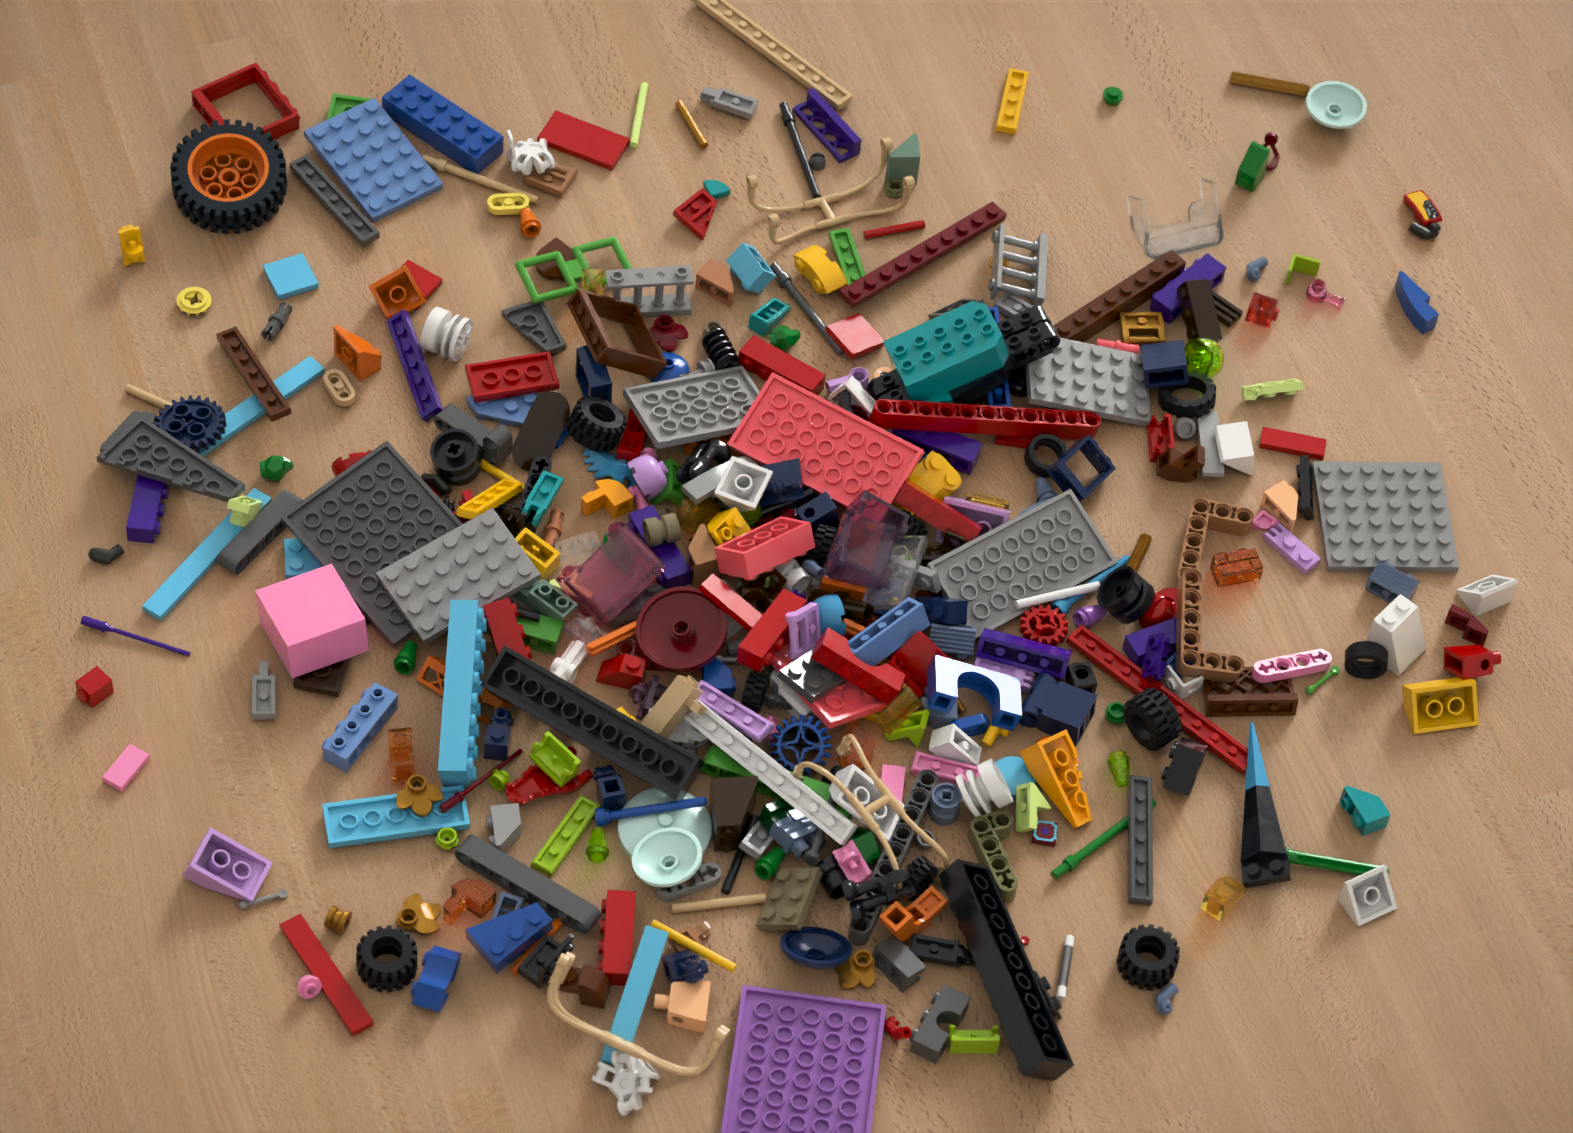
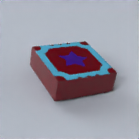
M1038 820L1037 829L1033 830L1032 844L1055 846L1058 823Z

